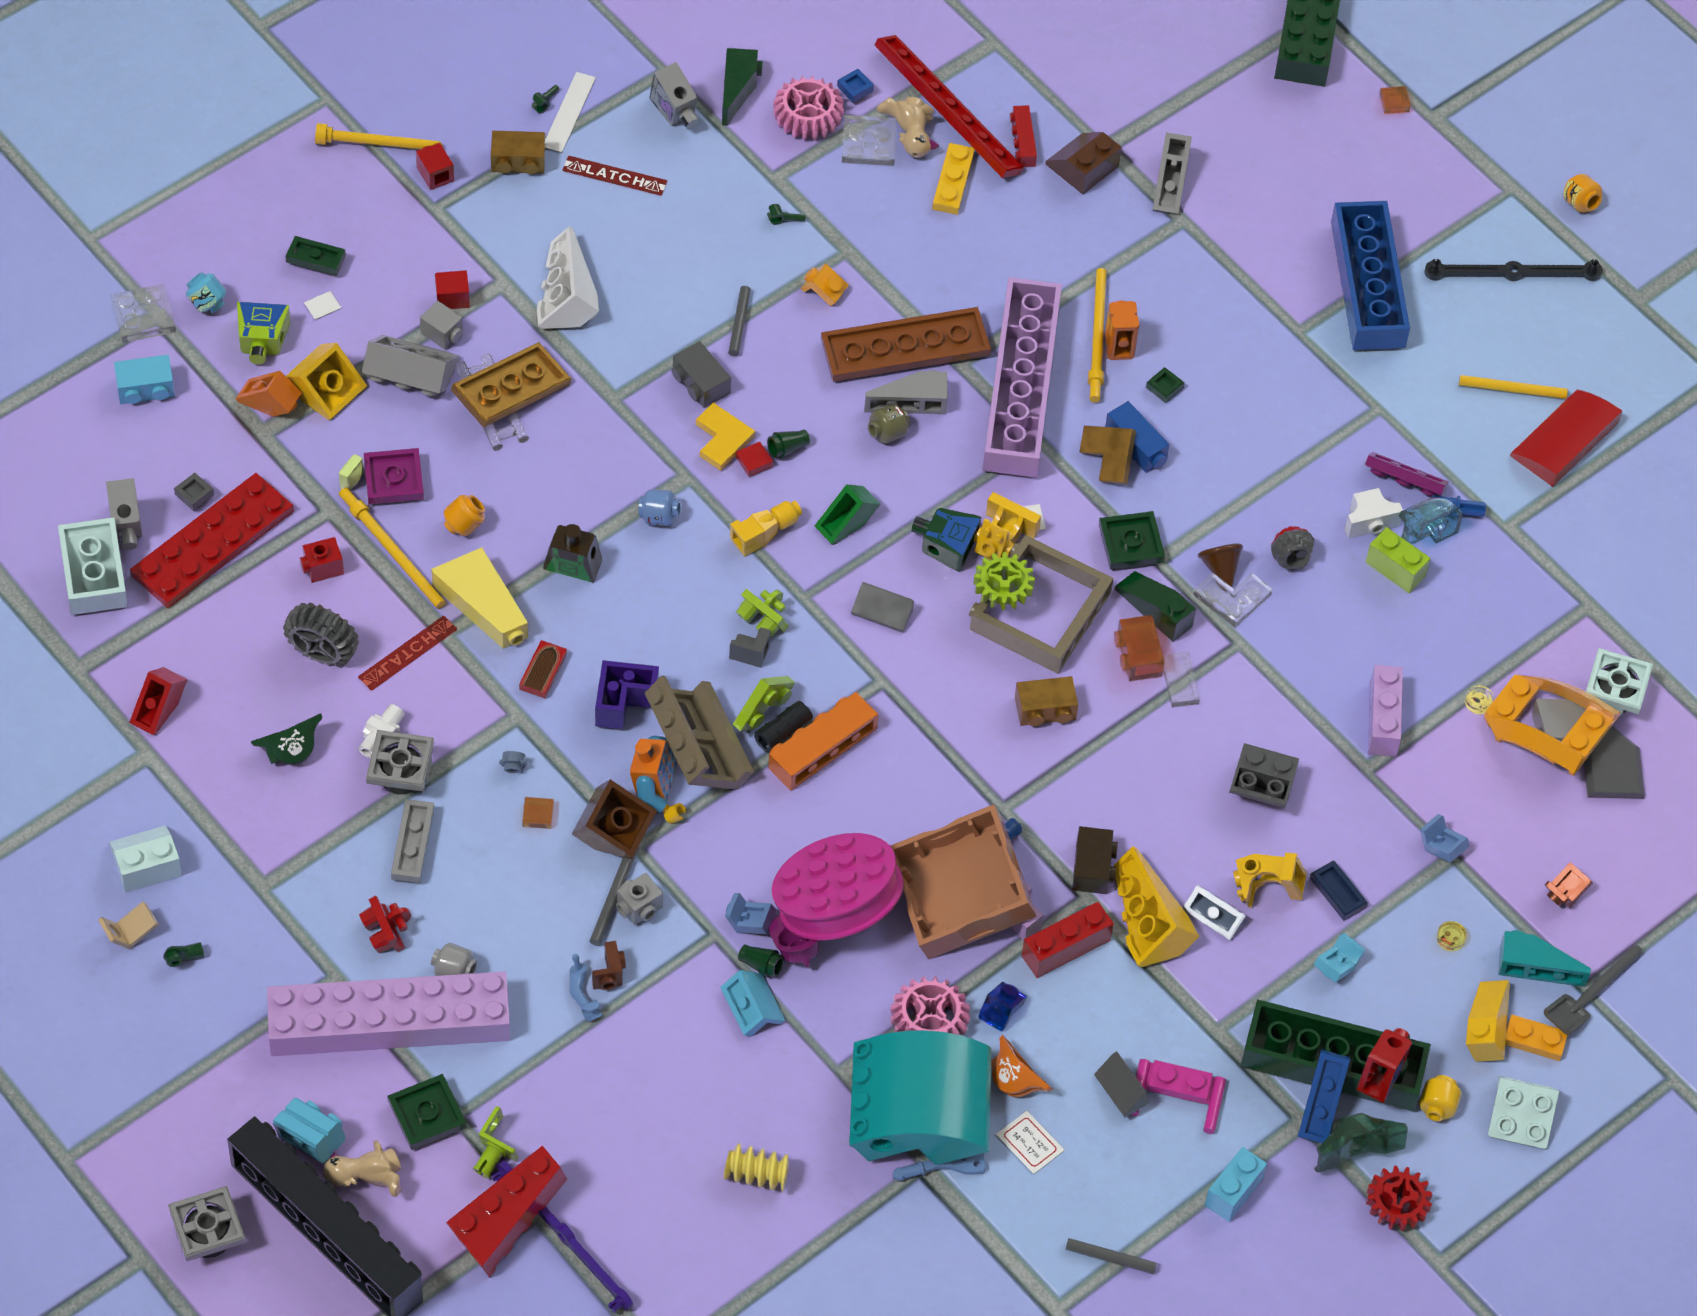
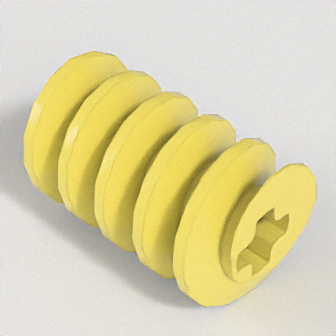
M738 1143L733 1151L729 1150L723 1179L727 1180L733 1172L735 1182L739 1183L745 1175L747 1185H751L755 1178H757L758 1187L763 1188L767 1180H769L770 1190H775L778 1184L781 1183V1190L783 1192L789 1170L788 1154H785L781 1161H777V1154L773 1151L767 1159L765 1158L764 1149L761 1148L757 1156H754L753 1146H749L747 1151L742 1153L741 1144Z

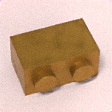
M492 130L491 172L544 174L545 132Z
M1072 676L1016 682L1014 698L1020 726H1039L1043 723H1066L1076 720L1078 700Z

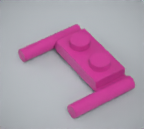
M1147 1059L1139 1060L1135 1077L1145 1090L1201 1104H1209L1203 1131L1207 1134L1215 1133L1226 1084L1225 1078L1220 1076L1212 1077L1213 1073L1154 1060V1063ZM1140 1109L1131 1114V1116H1138Z

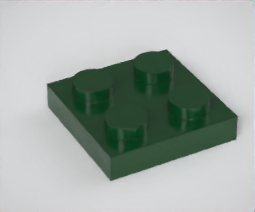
M1154 511L1099 518V528L1110 570L1164 563L1165 553Z
M443 1074L387 1096L388 1103L411 1150L467 1128L465 1118Z

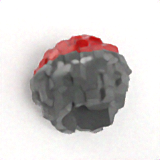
M1289 526L1277 533L1271 543L1273 558L1281 567L1287 570H1301L1310 561V553H1312L1315 539L1308 530Z

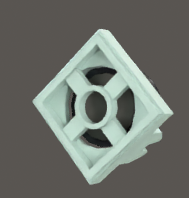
M1598 648L1586 692L1621 712L1620 716L1626 711L1639 714L1653 664Z

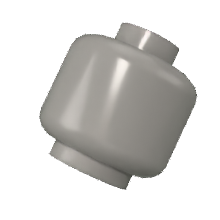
M447 943L442 949L437 948L431 959V965L434 966L435 976L473 974L476 970L477 960H474L471 950L454 943Z

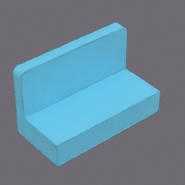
M739 970L720 987L745 1036L754 1035L766 1023L782 1024L785 1021L762 974Z

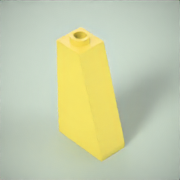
M482 547L431 569L432 585L501 648L504 649L511 645H518L528 638L527 620Z

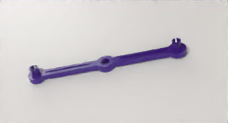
M502 1160L497 1164L498 1172L491 1176L493 1181L500 1180L513 1169L508 1162ZM547 1207L544 1210H540L538 1214L556 1233L560 1241L572 1250L613 1295L614 1300L608 1304L610 1310L615 1313L620 1308L625 1311L632 1308L633 1302L630 1296L611 1279L580 1245L572 1230L565 1223H560Z

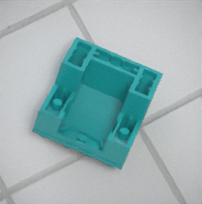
M928 1030L892 1032L854 1042L849 1145L855 1148L867 1161L919 1149L936 1165L989 1152L991 1048L980 1041L962 1035Z

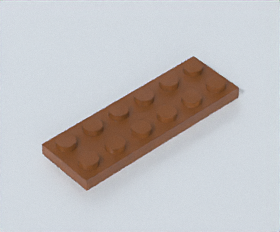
M978 307L821 332V342L833 382L991 355V347Z

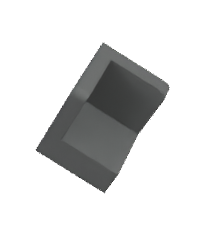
M760 627L756 638L738 634L736 640H731L729 659L762 668L770 647L771 630Z

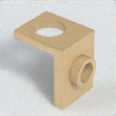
M141 902L117 923L103 917L98 919L110 942L127 949L132 948L159 925L145 902Z

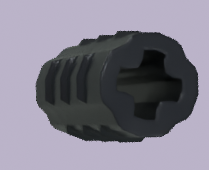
M796 701L758 729L754 735L755 741L763 751L770 753L775 745L783 744L792 737L796 730L804 728L812 722L813 715L810 709L802 701Z

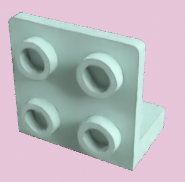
M1498 1075L1496 1083L1497 1093L1488 1135L1493 1138L1546 1149L1559 1090Z

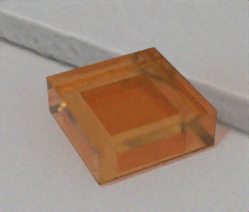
M1406 86L1380 88L1379 94L1384 114L1410 112L1411 105Z
M525 797L522 827L551 829L554 799Z

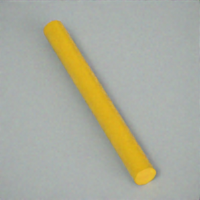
M1460 375L1459 386L1566 399L1568 393L1567 388Z

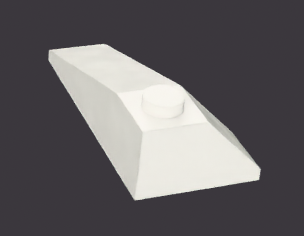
M569 226L550 243L546 262L549 274L547 280L542 281L541 289L545 293L543 300L538 301L537 305L538 326L541 329L581 327L588 320H592L599 312L595 286L574 230Z

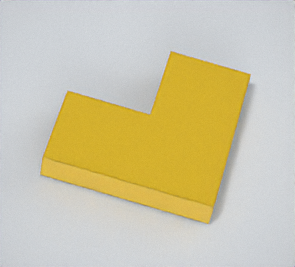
M713 402L696 419V425L713 436L700 450L699 457L721 471L736 456V451L743 449L755 437L756 431Z

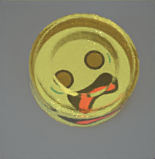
M1444 922L1438 929L1437 943L1447 951L1460 950L1465 944L1467 932L1458 922Z

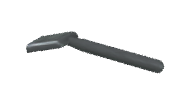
M1638 945L1632 946L1587 988L1577 1001L1568 994L1562 995L1544 1009L1545 1017L1564 1034H1571L1591 1017L1590 1013L1583 1007L1591 1002L1641 955V947Z

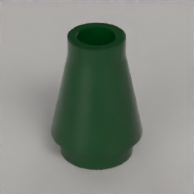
M805 429L800 431L774 432L767 439L768 450L772 457H779L781 459L810 444V437Z
M744 944L738 954L739 961L747 964L766 978L770 976L777 977L784 963L783 955H780L778 950L752 947Z

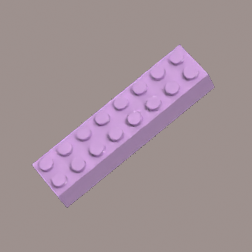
M1008 277L983 471L1037 478L1062 284Z
M506 971L267 987L268 1032L271 1056L510 1041Z

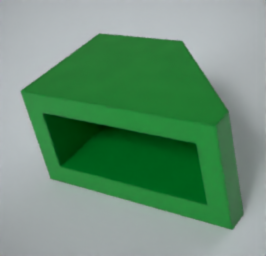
M846 484L814 526L830 544L834 545L864 526L881 504L864 486Z

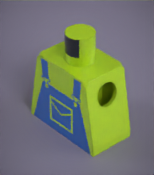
M237 302L241 352L250 354L249 360L254 364H263L266 360V355L280 354L291 322L289 305Z

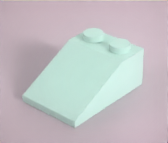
M115 518L58 525L71 615L128 607Z

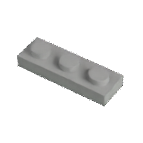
M405 799L391 871V880L421 882L435 809L434 802Z

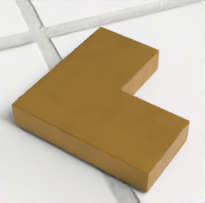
M1084 425L1079 452L1103 456L1099 481L1103 483L1127 484L1136 431L1128 428Z

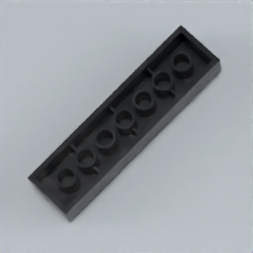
M254 1116L227 1138L231 1166L385 1316H408L423 1302L422 1273L416 1264L412 1261L407 1263L400 1256L401 1253L391 1241L386 1243L379 1236L380 1232L372 1222H365L358 1216L359 1212L350 1201L344 1202L338 1196L336 1188L329 1181L323 1182L317 1176L316 1169L308 1161L303 1163L297 1157V1152L287 1141L282 1143L276 1137L277 1134L269 1123H262Z

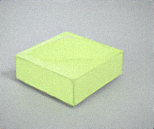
M356 454L352 455L339 471L340 489L347 487L351 491L364 474L363 458Z

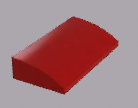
M1577 389L1511 452L1510 457L1554 487L1619 423L1623 410L1597 395Z

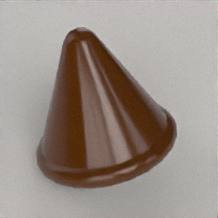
M1240 543L1228 544L1206 549L1198 553V558L1204 562L1225 589L1233 587L1243 545Z

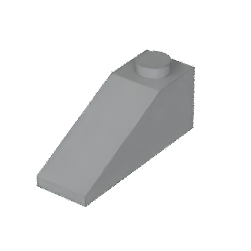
M1166 132L1153 211L1179 215L1192 136Z
M935 370L919 371L865 392L864 412L872 413L875 410L894 404L910 414H946L947 372Z

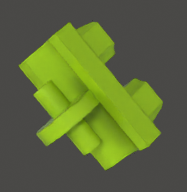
M748 589L744 590L741 594L744 601L740 604L736 613L747 623H750L758 613L761 614L764 618L755 628L758 631L760 627L771 630L770 637L779 629L784 633L789 625L784 622L782 616L774 611L777 609L783 612L786 609V605L781 602L783 593L778 589L774 590L771 594L767 590H763L760 594L765 600L763 602Z

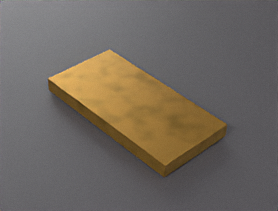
M537 342L452 384L451 391L484 428L570 385L571 377L547 350Z

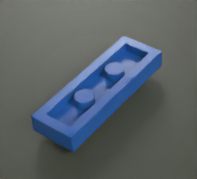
M1321 1050L1298 1137L1327 1145L1350 1057Z

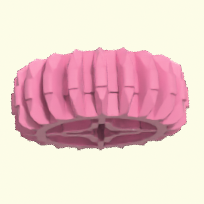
M813 75L810 79H805L801 76L800 81L792 78L790 84L784 83L782 89H778L773 102L774 116L778 127H783L785 134L792 132L794 138L798 135L802 136L804 141L807 137H812L816 140L817 135L825 138L827 132L833 133L835 127L841 123L844 114L843 99L840 96L839 89H834L832 82L825 84L823 78L819 81L815 80ZM790 105L794 107V111L789 108ZM823 105L828 108L827 111L823 109Z
M923 975L920 983L912 978L909 987L903 985L900 988V994L896 993L894 996V1003L891 1005L890 1011L892 1013L891 1024L895 1026L894 1032L928 1030L965 1035L967 1032L966 1025L970 1023V1015L968 1014L970 1006L969 1003H965V993L958 994L959 988L957 985L949 987L948 979L943 981V983H939L936 975L932 981H927ZM909 1007L914 1009V1014L916 1015L914 1022L910 1020L907 1014ZM949 1007L954 1016L951 1022L946 1019L945 1008Z

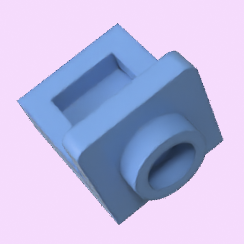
M1437 814L1420 830L1425 851L1449 863L1470 846L1467 837L1446 827L1444 816Z
M734 893L726 908L725 917L737 933L767 934L776 909L772 903L746 902L740 893Z

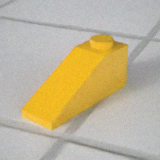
M1509 980L1483 981L1479 984L1468 1017L1466 1046L1475 1062L1504 1060L1510 991Z

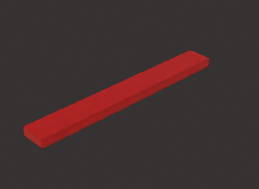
M896 35L877 38L874 46L1002 178L1021 174L1024 167Z

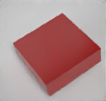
M760 441L736 451V458L748 477L773 467V460Z

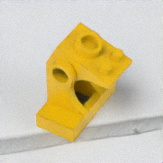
M992 492L987 500L986 515L993 518V521L990 522V520L984 519L982 527L978 529L974 537V542L977 543L974 552L990 560L992 553H995L1000 558L1003 552H1007L1008 558H1010L1009 553L1022 533L1033 539L1036 537L1040 530L1041 515Z
M1285 852V857L1251 854L1236 860L1238 870L1233 871L1237 888L1242 887V889L1237 890V894L1241 902L1246 901L1249 908L1253 906L1256 890L1266 882L1280 883L1286 889L1290 899L1302 901L1307 872L1296 853ZM1261 875V878L1259 880H1255L1256 877Z

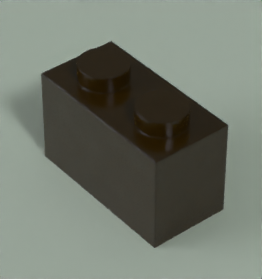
M1079 826L1072 883L1073 891L1107 894L1108 883L1114 884L1116 867L1110 866L1111 859H1116L1118 842L1113 841L1114 830Z

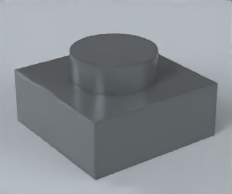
M193 473L174 488L175 495L193 511L214 496L213 488L196 473Z

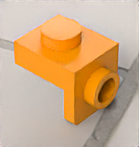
M825 263L817 269L812 267L803 277L805 283L800 289L803 292L812 289L828 305L832 306L837 302L849 284Z

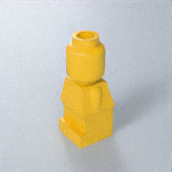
M794 500L792 502L784 501L772 507L770 511L764 510L753 513L742 522L736 520L730 523V539L745 557L765 547L778 533V529L783 530L798 521V517L802 515V510Z

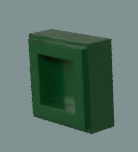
M1164 367L1147 381L1146 388L1163 402L1167 403L1184 388L1185 382Z

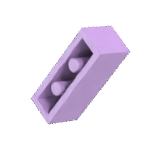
M1374 665L1370 681L1369 755L1397 756L1401 741L1403 667Z

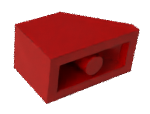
M165 667L149 671L129 723L155 735L178 706L188 679Z

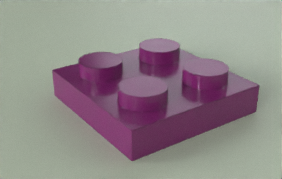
M419 448L363 453L368 505L424 500Z

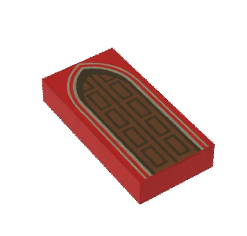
M541 640L519 683V690L546 699L566 658L567 649Z

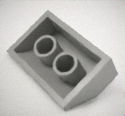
M381 335L368 341L362 373L370 375L369 379L373 381L385 382V380L395 382V386L399 388L411 389L412 386L420 388L421 393L425 395L437 396V393L440 394L447 390L460 355Z

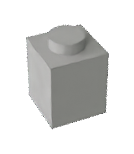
M437 301L420 317L421 334L446 350L451 344L457 343L463 335L462 317Z

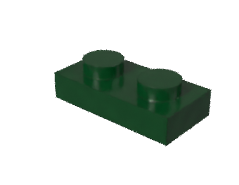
M294 236L285 256L286 263L337 276L346 257V249Z

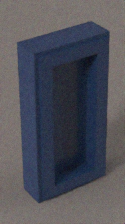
M1334 860L1310 874V880L1343 921L1367 908L1368 902Z

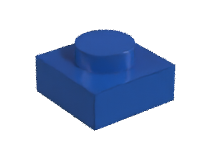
M859 69L837 80V87L852 103L874 91V84Z

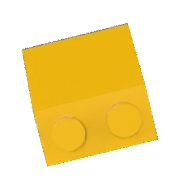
M337 343L320 344L286 375L302 392L299 399L327 420H331L367 387V384Z

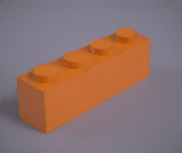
M857 692L848 698H841L834 708L827 713H820L813 723L806 728L802 727L796 730L785 743L775 745L769 753L768 769L792 791L875 731L878 724V713Z

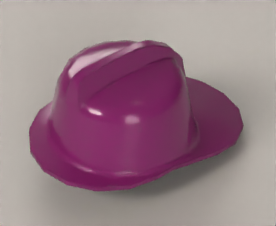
M780 915L772 920L769 926L770 936L784 959L790 963H803L805 967H809V960L814 958L819 952V940H809L794 935L784 926Z

